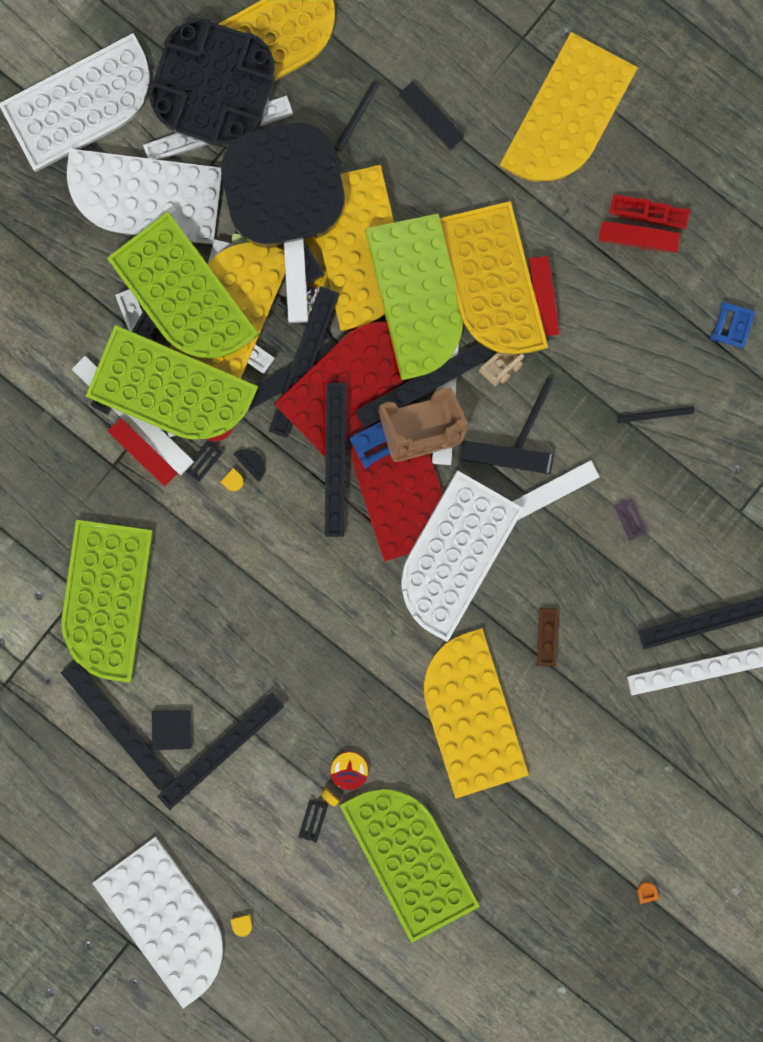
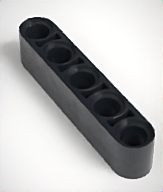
M463 440L460 445L458 460L551 474L554 455Z

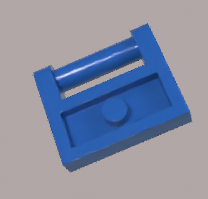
M721 302L719 318L710 340L743 349L755 311ZM728 311L733 312L727 336H723L721 334Z
M381 422L350 438L365 469L369 468L370 464L390 454L388 447L367 458L364 455L365 452L386 442Z

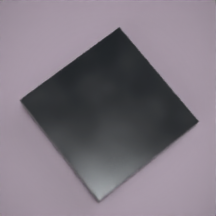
M191 710L152 711V750L191 749Z

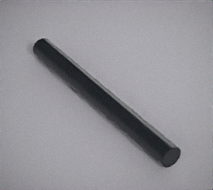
M371 83L334 148L338 151H341L376 92L379 86L377 83Z
M547 377L517 439L515 447L522 449L552 387L553 379Z
M694 407L617 416V422L625 423L694 414Z

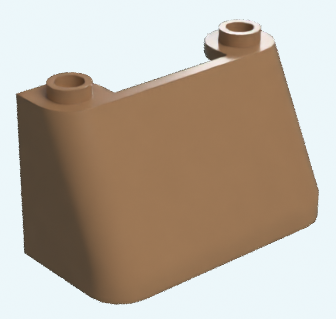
M451 387L437 389L429 401L398 408L396 403L385 402L379 407V415L388 449L394 462L455 447L464 440L469 425Z

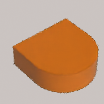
M645 881L638 885L637 895L640 904L659 900L657 889L651 882Z

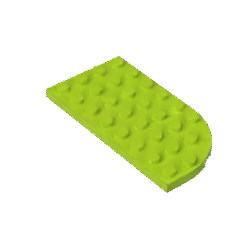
M168 211L107 258L163 336L179 350L200 358L224 357L240 350L259 336V333Z
M439 214L366 228L364 231L401 380L433 372L446 363L453 355L459 344L463 329V320L456 297L457 287Z
M115 325L86 397L174 435L187 439H207L229 431L241 421L247 413L259 386Z
M76 520L62 612L63 638L72 657L89 673L103 679L131 683L153 530Z
M376 789L361 793L339 805L411 943L480 907L434 818L421 802L400 791Z

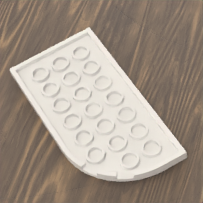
M134 33L1 102L0 108L34 172L68 156L69 149L79 150L131 121L142 108L148 94L150 72L147 59Z
M69 149L67 165L68 188L77 208L92 223L110 232L138 235L168 211L191 242L213 245L222 179L221 168Z
M458 470L455 472L411 549L403 567L401 580L403 598L413 618L424 629L446 642L450 639L524 510L521 506Z
M155 836L92 884L181 1007L185 1008L201 996L217 976L223 957L222 934L213 914Z

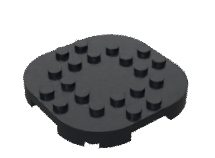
M205 18L190 19L181 26H176L169 33L163 44L164 50L149 89L150 103L159 121L166 128L177 134L218 147H229L241 135L257 131L261 125L276 79L275 62L265 42L250 32L247 34L213 23L212 20Z
M289 123L243 134L235 139L225 151L221 163V175L230 216L235 229L242 238L259 247L274 248L279 244L311 237L315 239L322 237L336 227L344 212L345 194L334 146L323 131L306 123Z

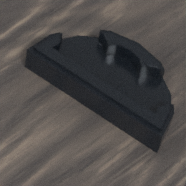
M248 449L235 452L233 455L260 482L265 473V464L261 456L255 451Z

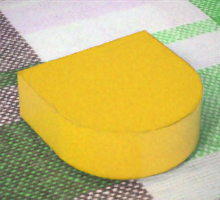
M233 468L220 483L228 490L235 492L243 487L244 480Z
M327 788L321 792V796L331 806L336 807L340 802Z
M250 914L231 918L232 928L237 936L244 937L251 932L252 921Z

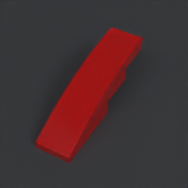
M614 194L609 214L683 230H687L691 213L690 209L671 207L669 204L651 202L649 199Z
M602 222L599 241L615 243L620 246L638 247L640 250L678 253L681 234L642 226Z
M548 255L529 258L531 282L545 337L559 335Z
M121 417L107 430L162 485L166 486L178 474Z

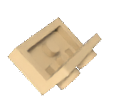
M498 352L480 368L479 372L496 387L500 382L504 384L510 378V373L513 370L517 372L523 366L522 360L525 356L523 354L517 356Z

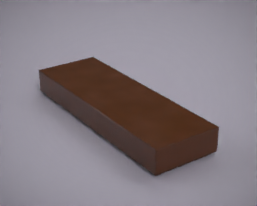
M539 608L537 666L556 667L559 609Z

